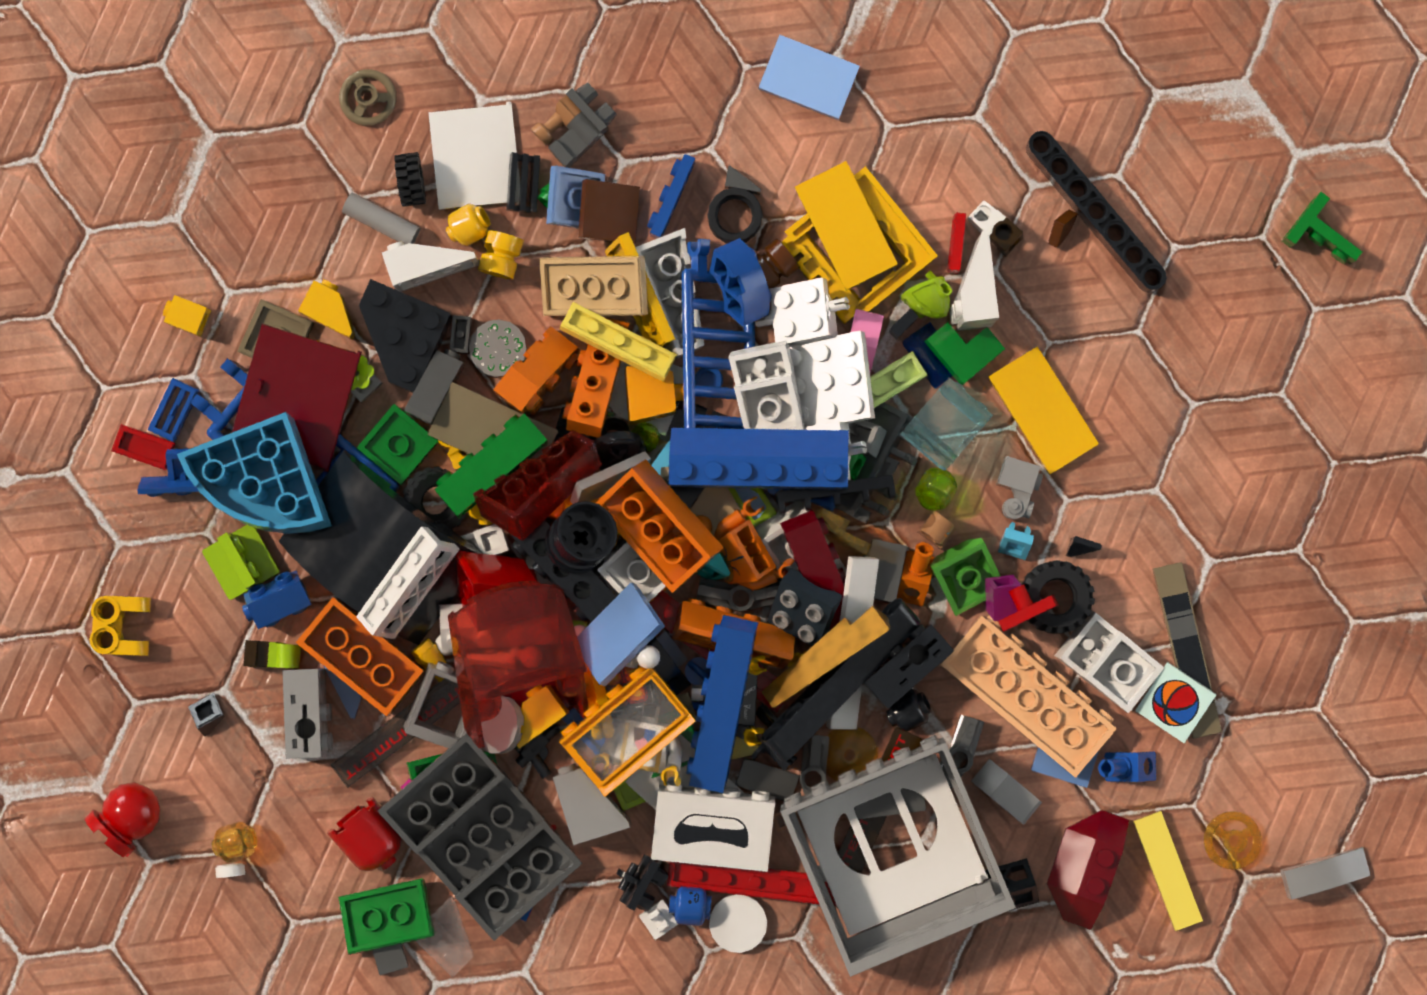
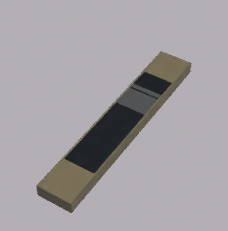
M1180 562L1153 568L1175 667L1212 691L1183 564ZM1215 700L1212 701L1192 731L1193 739L1222 732Z

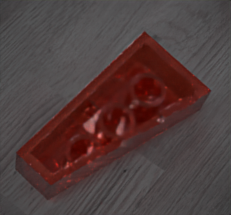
M572 430L542 449L543 454L536 459H527L519 464L520 469L507 477L503 474L495 479V485L485 491L482 488L473 493L481 516L523 541L573 493L577 481L591 476L602 465L594 441Z

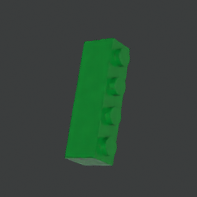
M525 413L520 417L517 414L511 417L503 425L506 429L498 436L494 433L482 442L481 446L483 449L476 455L472 452L469 453L458 463L461 467L453 474L447 472L436 482L438 487L434 490L458 519L548 444V440Z

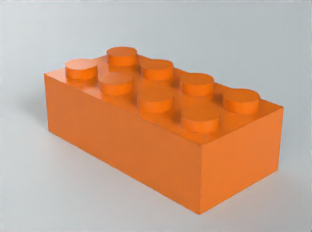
M332 597L296 643L385 716H390L424 675L426 670L388 639L372 636L357 619V614L337 598Z

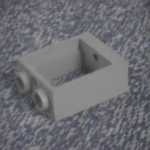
M438 661L437 665L429 662L403 725L405 733L449 749L470 730L486 690L484 683L480 681L481 677L465 671L464 675L453 671V666ZM434 676L472 689L455 732L417 719Z

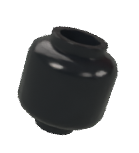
M910 689L886 711L893 727L897 725L902 731L906 732L926 724L929 714L932 713L926 695L923 692L919 693L915 689Z

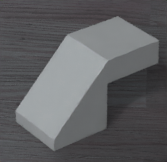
M990 759L971 781L1023 825L1042 803Z

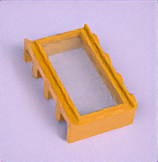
M641 666L637 667L628 675L632 679L623 687L617 684L606 694L609 698L601 706L597 702L594 703L583 713L586 717L578 725L573 721L560 732L564 737L560 739L559 743L598 787L604 797L696 721L695 716L654 668L645 669Z

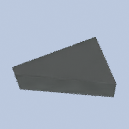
M728 166L725 189L741 188L752 194L760 195L761 189L733 167Z

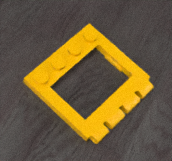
M866 166L856 173L854 177L884 237L904 260L905 264L896 272L893 270L873 286L871 292L860 299L852 288L847 291L845 290L833 264L808 235V232L814 228L808 214L784 231L787 237L781 241L794 258L802 253L804 257L797 263L800 266L799 269L808 280H813L819 275L821 278L827 279L828 293L832 300L848 298L849 303L847 304L850 305V308L835 312L843 324L854 318L856 309L870 312L938 257Z

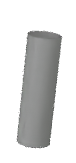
M353 192L348 196L342 209L343 214L398 242L403 241L404 245L408 243L413 244L420 231L419 226Z

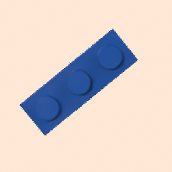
M684 154L682 160L676 159L670 175L674 176L670 187L664 186L659 201L663 202L659 213L654 211L648 222L647 227L651 229L650 237L655 239L663 237L695 165L694 157Z

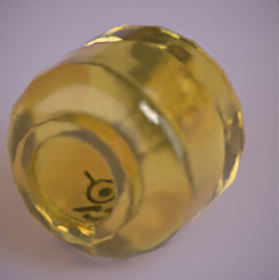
M234 822L216 830L214 840L212 841V850L217 857H220L226 863L244 860L253 855L258 844L255 830L244 822Z

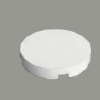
M734 894L726 896L716 903L710 914L709 928L712 938L720 947L729 952L742 953L752 950L761 943L766 933L767 918L764 909L757 900L750 896Z

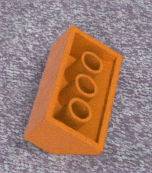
M646 459L631 468L596 502L609 511L616 522L619 534L671 593L676 591L724 548Z
M689 598L688 602L683 600L679 605L671 639L715 650L716 642L711 641L715 624L720 625L723 615L758 622L752 658L758 655L765 656V659L758 661V663L783 669L793 659L795 637L774 625L761 622V618L751 614H744V617L733 614L732 609L717 606L716 609L705 606V602Z

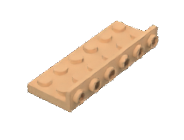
M980 615L974 625L954 647V652L940 665L1076 778L1117 729L1112 725L1115 719L1103 709H1100L1099 712L1095 711L1089 706L1092 700L1080 690L1076 694L1067 687L1070 682L1059 672L1056 671L1052 675L1044 667L1047 665V662L1035 652L1030 656L1022 650L1025 644L1013 634L1009 637L1000 631L1001 626L998 621H993L990 615L986 619Z

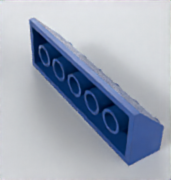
M671 428L669 486L848 490L849 430Z

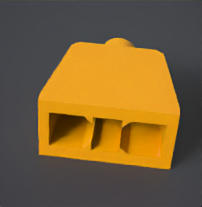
M626 366L624 375L628 425L674 415L676 412V401H684L683 383L674 384L673 371L669 370L664 382L633 366Z

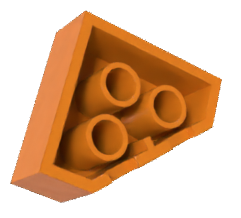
M551 326L544 332L543 336L545 338L542 341L536 340L524 353L523 356L526 357V360L524 362L521 360L516 361L493 389L502 400L519 413H525L526 416H529V414L535 416L544 404L543 396L547 391L554 392L562 381L560 374L565 368L570 370L579 358L577 355L579 348Z

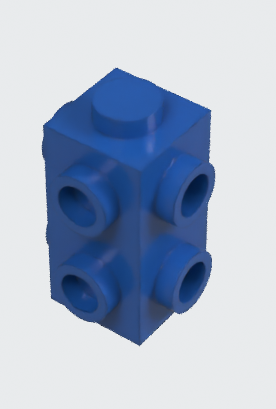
M297 570L291 573L283 572L267 584H257L251 587L247 593L243 594L246 604L242 606L247 620L249 622L254 620L257 628L260 629L264 626H274L280 619L290 614H300L312 604L308 592Z

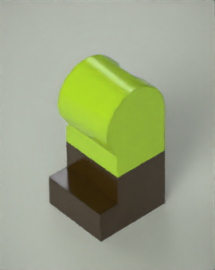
M245 640L243 666L299 668L301 647L282 642Z

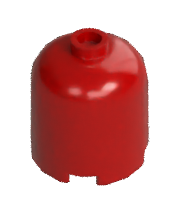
M370 797L366 800L368 806H364L362 809L359 805L356 806L336 823L339 827L337 831L330 829L327 834L359 870L366 872L381 867L384 871L396 862L397 859L394 855L400 849L401 837L378 812L381 806L376 799Z

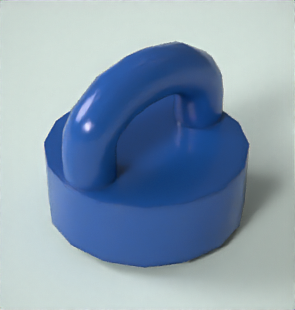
M702 657L691 659L685 667V677L692 685H703L704 678L710 677L711 669L706 668L707 660Z

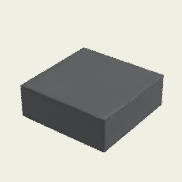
M402 944L372 950L380 976L409 966Z

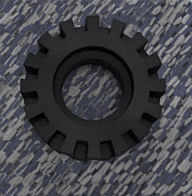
M418 152L395 155V173L402 207L426 204L423 171Z

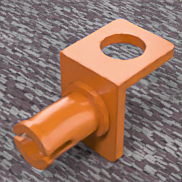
M920 542L916 544L915 552L907 551L896 599L902 598L904 602L923 606L933 572L930 564L935 558L932 556L934 549L930 544ZM914 588L919 591L920 595L915 597L909 596L904 590Z

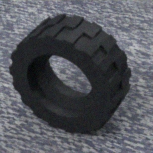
M440 467L424 468L421 472L418 471L412 479H409L406 488L404 487L403 498L433 521L437 522L439 520L451 530L456 526L458 527L468 513L458 519L448 506L439 514H430L423 506L425 493L433 487H438L436 484L438 479L450 471L447 469L443 470Z

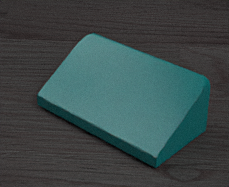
M718 553L696 574L702 578L718 580L728 577L730 571L721 554Z

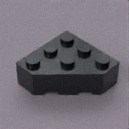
M370 279L359 303L361 313L388 382L413 393L436 350L439 351L453 316L449 312Z

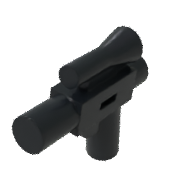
M554 724L521 748L516 746L514 749L521 754L515 760L518 765L524 768L531 761L542 779L550 775L552 772L544 761L549 753L545 746L561 731L560 728Z

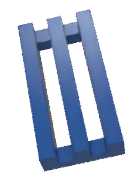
M172 378L147 430L175 443L193 407L190 402L200 391ZM176 387H180L178 396L160 430L157 426ZM188 391L190 392V395L178 417V420L171 434H169L167 432Z

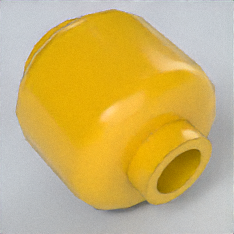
M469 203L449 214V226L446 227V232L453 242L458 241L463 246H469L487 236L488 227L491 225L486 211L481 206L476 207Z

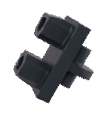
M645 854L639 865L631 862L627 871L618 868L616 874L623 878L618 888L624 891L619 901L633 911L636 908L649 911L655 897L645 891L650 882L659 887L664 885L668 873L659 867V863L651 860V857Z

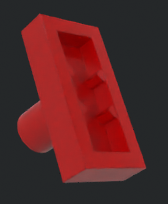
M1023 584L1008 591L1017 612L998 622L1002 630L1006 631L1059 604L1054 594L1033 603Z

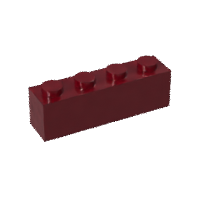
M810 510L784 521L780 525L799 572H801L803 577L820 588L835 591L842 595L841 602L830 625L831 630L840 622L846 574L842 567L837 569L834 560L838 559L839 556L833 542L827 544L824 535L828 534L829 531L823 517L817 519L813 510Z

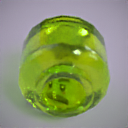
M930 468L925 471L917 484L915 495L921 506L931 511L943 510L948 507L957 492L958 484L955 477L948 470Z

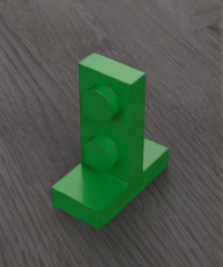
M1320 192L1312 199L1281 242L1291 248L1306 231L1309 233L1308 238L1313 243L1321 247L1325 245L1332 251V257L1342 264L1346 262L1352 264L1363 251L1317 218V215L1330 199Z

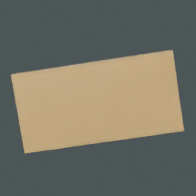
M645 256L539 258L543 316H566L573 302L600 316L648 314Z

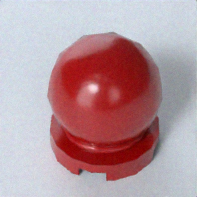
M135 782L121 784L108 794L103 802L102 812L93 809L84 820L93 833L99 829L108 838L105 844L121 857H128L135 850V846L132 843L133 840L143 839L153 831L159 822L160 805L158 797L151 789Z

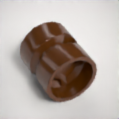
M775 239L764 248V255L756 254L765 275L768 289L778 286L781 276L788 278L800 268L792 254L778 239Z

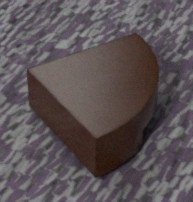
M1069 209L1054 221L1048 244L1058 248L1071 231L1078 213Z

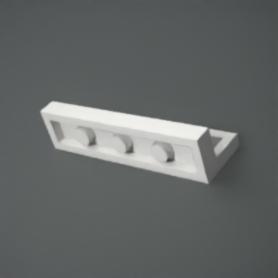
M421 526L358 613L357 619L372 636L395 639L460 549L454 543L440 541L428 527ZM441 551H445L440 558L436 559ZM427 575L425 580L420 582V580ZM411 598L408 603L404 604L407 599ZM394 621L390 628H386L390 622Z

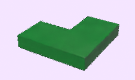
M948 322L924 341L961 386L1005 350L988 327L984 328L966 344Z

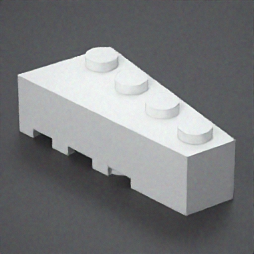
M685 228L635 247L639 256H645L646 273L675 337V340L667 345L665 349L677 354L676 359L683 356L682 271L686 268L690 269L691 264L690 256L687 252ZM693 281V298H695V294H694V293H695L696 291H695V285H694V281ZM694 310V327H701L699 310ZM694 338L695 352L704 346V339Z

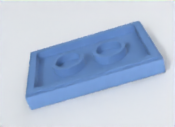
M631 582L572 641V644L599 685L606 686L665 625L637 584Z

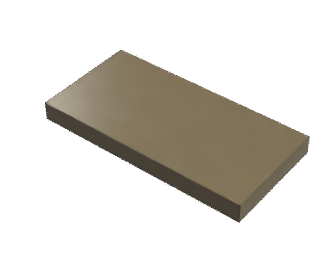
M452 382L427 435L469 454L472 452L476 455L483 449L481 444L493 433L498 436L506 429L503 425L516 414L520 417L523 414ZM528 417L548 440V444L517 469L513 475L534 484L559 431Z

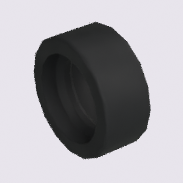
M735 187L725 189L717 194L709 205V227L715 237L724 243H730L739 238L746 243L756 235L761 227L763 215L761 205L757 198L745 189ZM733 199L745 202L752 213V220L748 228L738 233L726 231L718 220V212L722 204Z

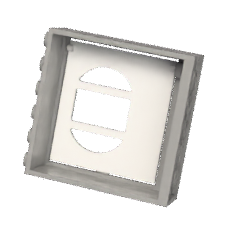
M934 735L920 742L921 747L911 751L909 747L902 748L892 753L894 758L883 762L882 758L866 764V770L856 773L854 769L838 776L839 781L830 785L828 781L816 784L811 787V793L801 796L800 792L784 798V804L781 805L780 812L850 977L1016 908L943 737L938 739ZM935 753H939L940 758L943 762L945 770L954 788V791L962 807L964 815L967 819V822L973 833L975 841L981 852L983 860L989 871V874L991 876L990 879H988V876L985 872V869L982 865L977 850L974 846L969 831L966 827L961 812L958 808V805L955 801V798L952 794L950 786L947 782V779L944 775L942 767ZM902 788L919 793L934 809L937 818V833L929 850H926L923 846L901 794ZM890 792L894 797L913 842L917 856L881 871L873 856L854 807ZM796 811L798 812V814H799V816H800V819H801V821H802V824H803V826H804V828H805V831H806V833H807V835H808V838H809V840H810V843H811V845H812V847H813V850H814V852H815V854H816V857H817L818 862H819V864H820V865H818V866H817L816 861H815V859H814V857H813V854H812L811 849H810V847H809V845H808V842H807V840H806V838H805V835H804L803 830H802V828H801V826H800V823H799V821H798V819H797V816H796V814H795ZM843 813L849 819L871 871L869 875L849 868L836 851L834 831ZM825 881H827V883H828V885H829V888H830V890H831V892H832V895H833V897H834V899H835V902H836L837 907H838V909H839V911H840V914H841V916H842V918H843V921H844V923H845V926H846V928H847V930H848V933H849V935H850L851 937H847V935H846V932H845V930H844V928H843V925H842V923H841V921H840V918H839V916H838V913H837V911H836V909H835V906H834V904H833V902H832V899H831V897H830V895H829V892H828V890H827V887H826V885H825V883H824Z

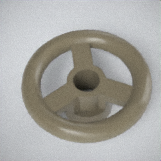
M372 69L359 70L351 74L344 81L339 93L340 106L345 116L352 122L362 126H373L385 121L392 114L397 99L392 81L385 74ZM362 78H374L380 81L385 86L387 93H378L372 84L364 83ZM355 83L354 97L358 106L353 112L348 103V92ZM365 93H372V98L369 101L362 99ZM376 102H387L385 109L377 116L362 117L367 107L373 106Z

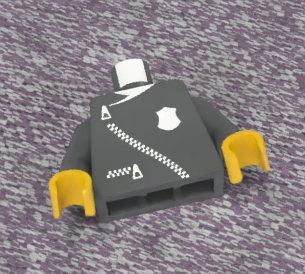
M764 655L751 658L736 737L744 739L745 743L749 746L761 745V742L756 741L755 733H764L762 728L750 727L755 726L757 675L767 671L766 668L761 669L758 666V661L765 659ZM692 685V702H705L706 696L701 695L702 685Z

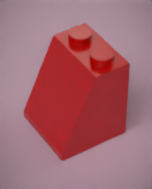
M466 551L457 552L455 560L459 600L477 632L544 615L543 602H547L545 588L537 583L535 571L528 568L524 559Z

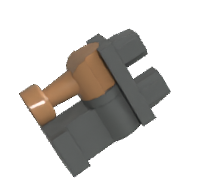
M588 82L576 91L571 88L558 101L556 112L544 125L537 123L531 128V131L545 146L553 140L551 133L563 124L568 128L564 135L558 140L556 139L548 147L550 152L564 167L570 168L601 136L609 131L607 126L616 116V112L606 102L595 112L588 106L598 96V93Z

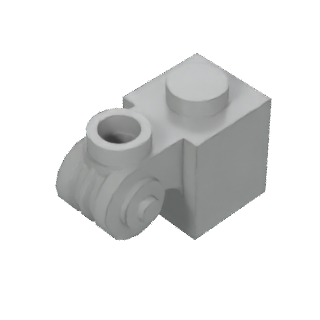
M1009 456L1004 458L996 485L1010 489L1013 492L1014 498L1006 500L1002 505V513L1006 518L1011 520L1021 517L1030 518L1034 507V502L1030 501L1033 490H1039L1043 474L1039 473L1041 466Z

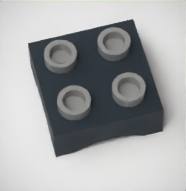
M791 568L781 580L767 622L813 646L830 631V625L841 602L842 595L812 584L803 577L801 572Z

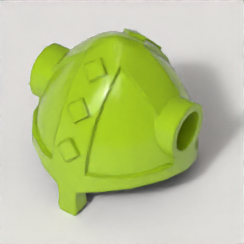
M930 270L925 274L929 280L909 288L901 295V300L904 304H907L919 318L927 316L937 319L946 317L949 312V295L952 293V288L945 282L943 276L936 277Z

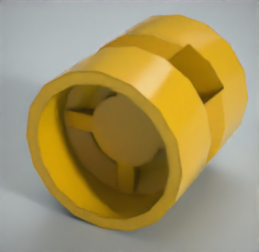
M488 230L484 244L487 253L481 255L478 271L495 277L513 280L517 268V263L514 259L520 256L524 240L506 233Z

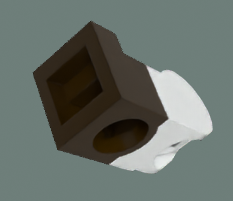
M982 201L968 217L969 222L980 233L984 230H989L990 241L1005 257L1023 239V231L986 201Z

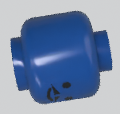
M682 886L677 890L676 896H670L669 913L675 914L677 924L701 926L705 919L710 920L712 896H707L704 888Z

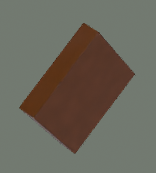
M589 179L582 180L578 238L614 242L620 235L629 232L633 243L636 244L640 187Z

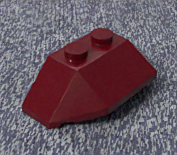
M1100 810L1065 828L1046 883L1064 921L1089 930L1092 929L1106 902L1121 859L1129 819Z

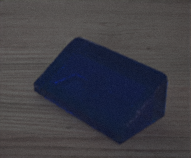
M929 322L902 341V344L908 353L914 352L928 374L926 376L927 380L933 388H937L953 376L924 342L937 331L932 323Z

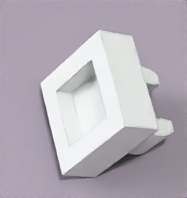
M664 899L654 904L649 911H644L639 915L655 940L678 925L675 921V915L669 913V907Z

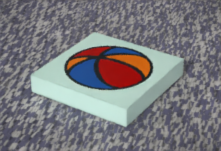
M1167 662L1163 671L1156 678L1135 711L1185 743L1217 694Z

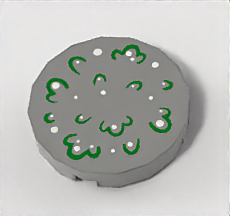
M498 319L487 321L476 329L471 336L469 351L470 357L477 369L485 375L499 378L503 377L516 361H525V356L523 355L527 351L525 337L518 327L511 322Z

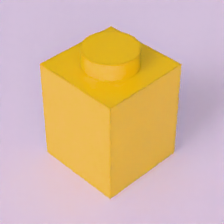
M174 295L172 301H167L163 310L164 322L198 337L202 336L211 310L207 307Z

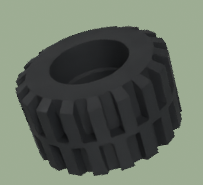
M1050 561L1034 567L1024 577L1025 580L1021 585H1025L1033 603L1040 601L1042 587L1052 580H1061L1067 583L1073 593L1072 605L1065 613L1055 615L1045 611L1027 620L1036 629L1052 634L1070 632L1086 622L1085 619L1092 613L1091 608L1095 603V598H1093L1094 587L1089 582L1091 580L1089 576L1085 575L1079 566H1074L1067 561Z

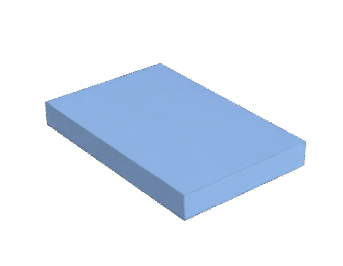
M779 34L758 89L839 121L860 66Z

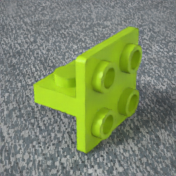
M245 525L233 533L226 532L217 538V542L202 550L205 559L229 600L239 597L251 587L261 584L280 573L257 529L249 525Z

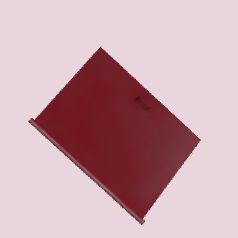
M261 324L232 433L287 412L295 419L310 464L324 468V472H328L362 351L355 353Z

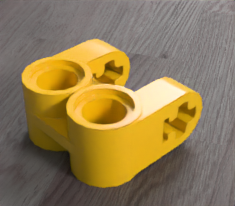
M102 596L96 599L91 607L93 624L89 639L93 650L100 654L148 656L149 641L124 640L122 629L125 611L150 612L151 598ZM106 603H111L115 610L114 615L109 619H106L102 614V608ZM105 632H109L113 636V643L108 648L101 644V636Z

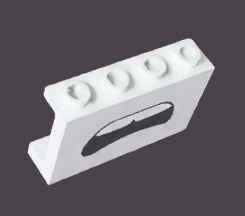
M668 781L667 786L659 785L651 860L768 872L775 797L770 796V793L766 791H753L752 794L741 793V790L737 788H725L724 793H719L697 787H682V783L676 786L673 781Z

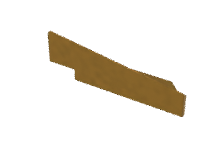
M873 606L854 623L843 618L766 687L762 694L773 708L777 707L887 633L890 629L889 619Z

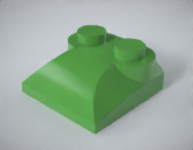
M982 538L968 539L937 555L930 564L932 573L936 577L955 616L986 601L985 578L1001 576Z

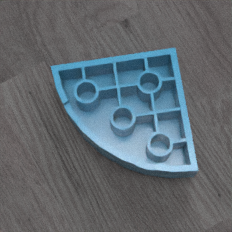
M287 412L177 454L186 475L199 492L216 508L243 524L263 531L285 534L312 532L332 526L295 419Z

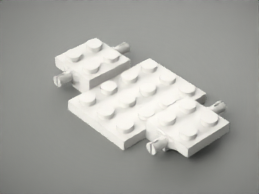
M825 278L770 288L769 290L772 295L770 313L768 316L757 320L755 324L758 328L772 325L775 333V342L788 340L800 397L804 430H849L848 423L874 419L875 412L865 332L857 331L838 335L835 312L850 308V305L847 304L849 303L848 298L832 300L828 293L827 279ZM850 432L848 440V480H851L849 470L851 455L867 452V448H863L867 447L865 441L851 443Z

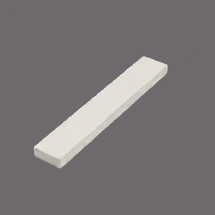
M848 556L840 621L846 618L854 623L873 606L879 559L875 557ZM862 685L828 719L826 727L829 729L857 728Z

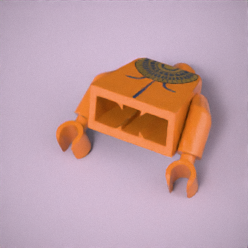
M757 496L746 500L742 510L737 509L721 520L714 534V537L724 547L719 553L730 571L729 576L724 578L725 582L728 584L739 583L741 586L751 590H758L778 582V578L783 579L789 572L785 567L792 565L795 561L791 558L786 559L780 568L774 571L776 565L751 520L745 519L747 516H755L764 510V506L756 511L752 509L751 502L758 498Z

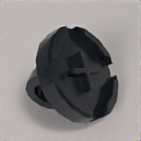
M610 418L605 420L601 437L591 444L589 456L591 465L594 468H600V471L639 453H647L645 440L639 434L629 431L626 422L619 418ZM609 430H618L616 432L607 433Z

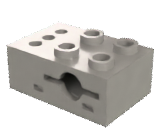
M325 668L282 670L286 759L328 756V751L333 750L332 732L328 733L327 721L332 720L331 703L326 701Z

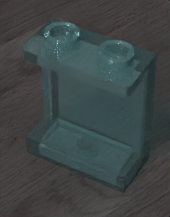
M948 378L900 435L945 472L990 420L993 414L988 411L982 402L976 401L970 396L961 384Z

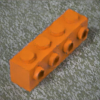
M604 317L629 330L630 323ZM589 344L586 350L581 349L577 366L581 367L579 376H573L570 393H574L572 403L566 402L562 419L567 420L566 430L597 438L601 437L621 360Z

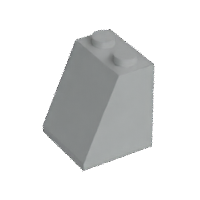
M576 763L557 769L559 774L555 775L553 780L573 845L631 827V820L609 795L604 797L582 768H577Z

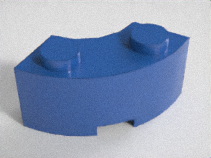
M740 238L714 249L709 272L717 280L722 290L724 311L742 327L768 316L772 295L768 289L765 275L757 260L754 249L748 247Z

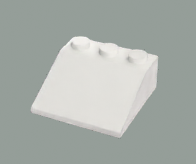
M989 230L982 231L976 240L954 304L949 309L951 325L956 324L957 331L992 327L999 319Z

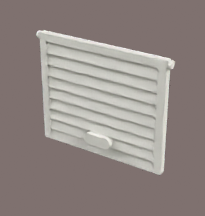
M506 102V105L428 112L439 210L461 208L469 203L475 206L507 203L510 154L512 152L517 153L512 103ZM517 161L515 202L519 205L520 178Z

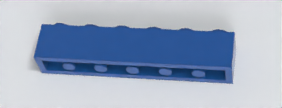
M723 615L720 625H714L711 641L716 642L715 651H709L706 668L711 669L709 678H704L701 695L706 696L705 704H699L696 722H701L699 731H694L691 748L696 749L694 758L689 757L686 774L691 775L689 786L724 793L758 622Z

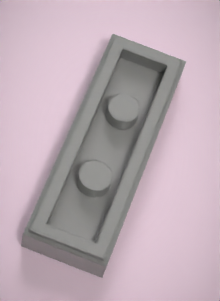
M642 452L577 481L570 499L571 503L590 502L603 496L631 468L645 459L650 463L651 458L646 452Z

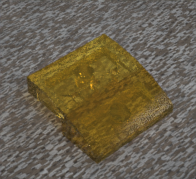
M824 508L816 509L815 515L817 519L823 517L829 531L828 534L834 540L857 555H867L871 544L845 532L850 522L849 520Z

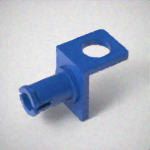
M1154 751L1106 752L1104 755L1105 759L1100 761L1098 766L1100 775L1105 777L1106 781L1145 782L1156 780V753ZM1146 759L1149 762V771L1147 774L1144 771V762Z

